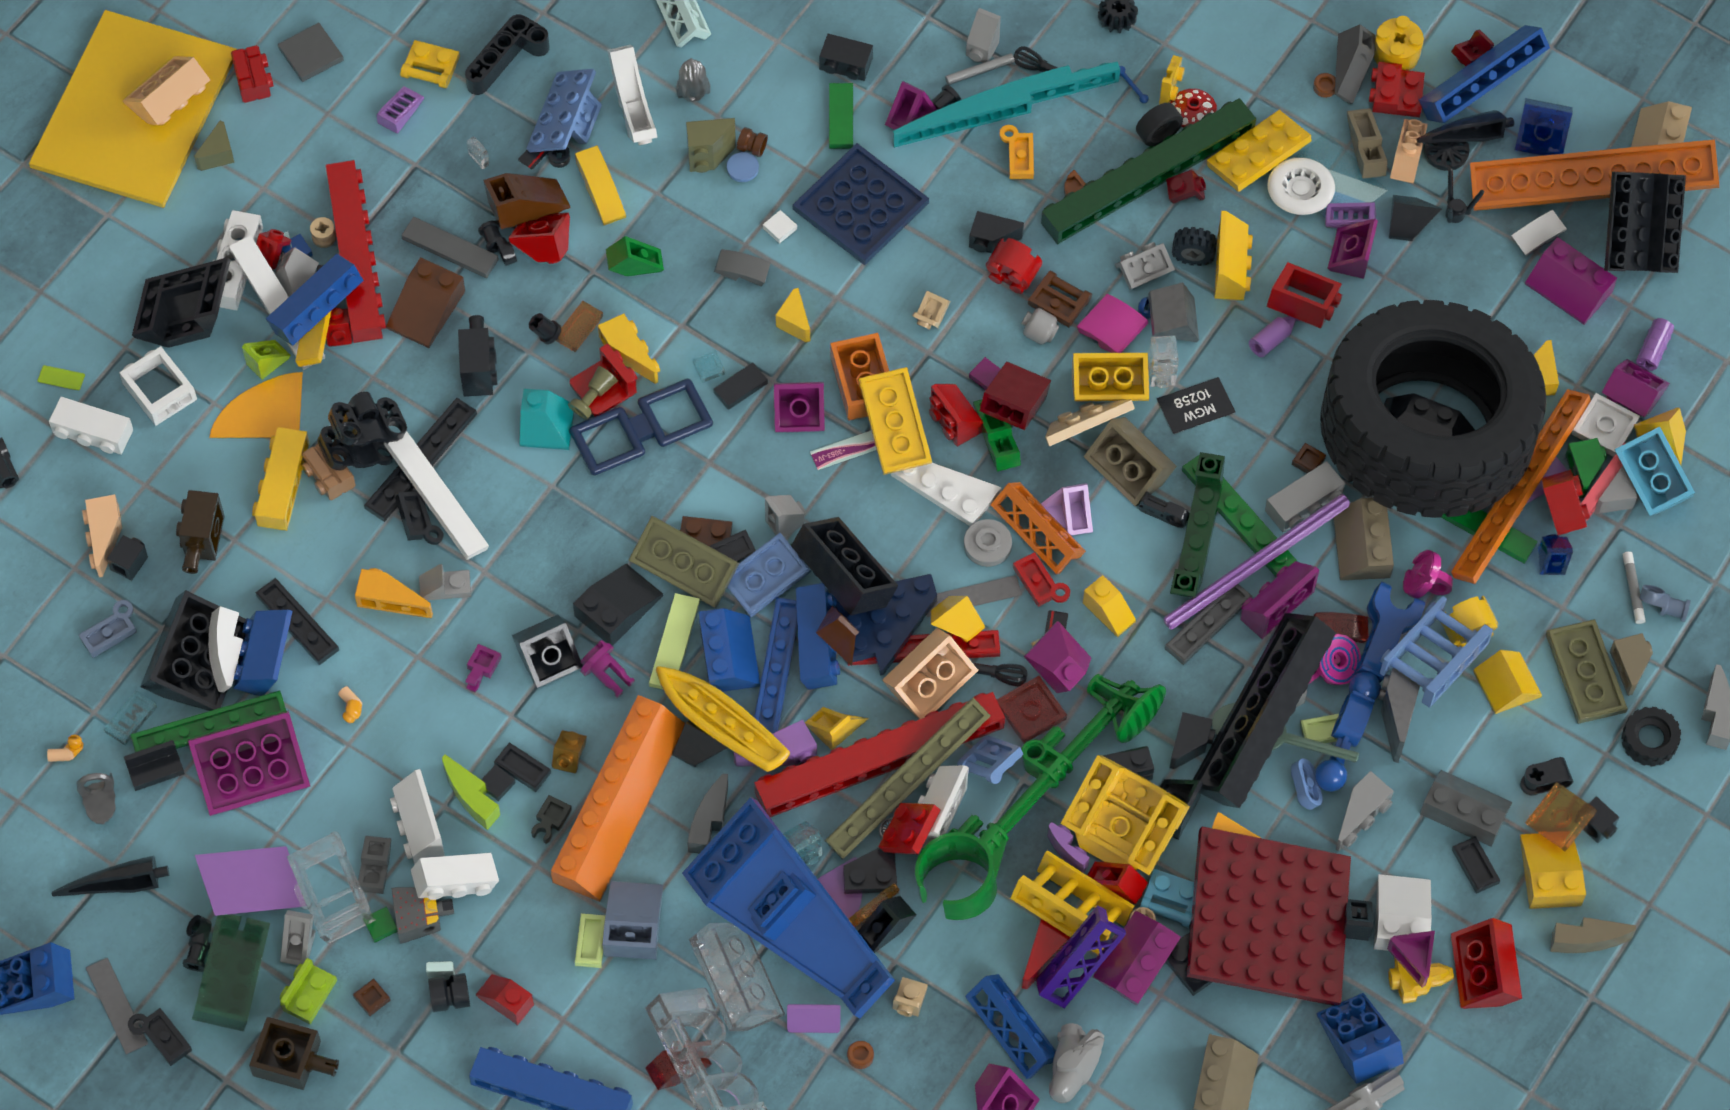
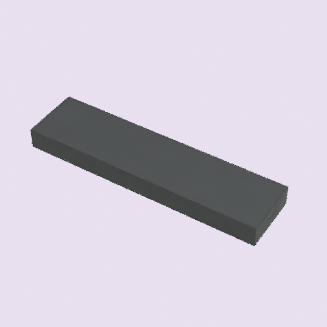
M416 217L412 218L401 235L402 240L486 279L499 260L498 255Z
M1237 584L1197 614L1165 645V650L1184 665L1242 610L1243 603L1252 595Z

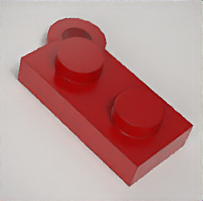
M1035 552L1013 563V569L1038 607L1051 601V598L1057 603H1063L1069 599L1070 588L1064 583L1055 584ZM1062 589L1065 594L1058 596L1055 592Z

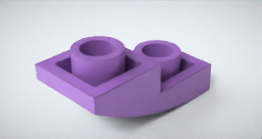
M1051 822L1048 826L1047 836L1052 846L1065 862L1084 873L1088 868L1090 857L1080 847H1072L1073 835L1069 829L1063 825L1057 826Z

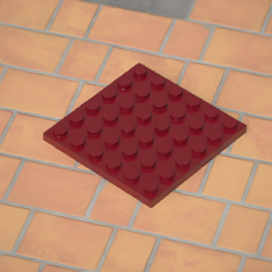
M1202 826L1198 834L1186 977L1332 1006L1340 1005L1346 939L1344 920L1349 894L1351 856Z

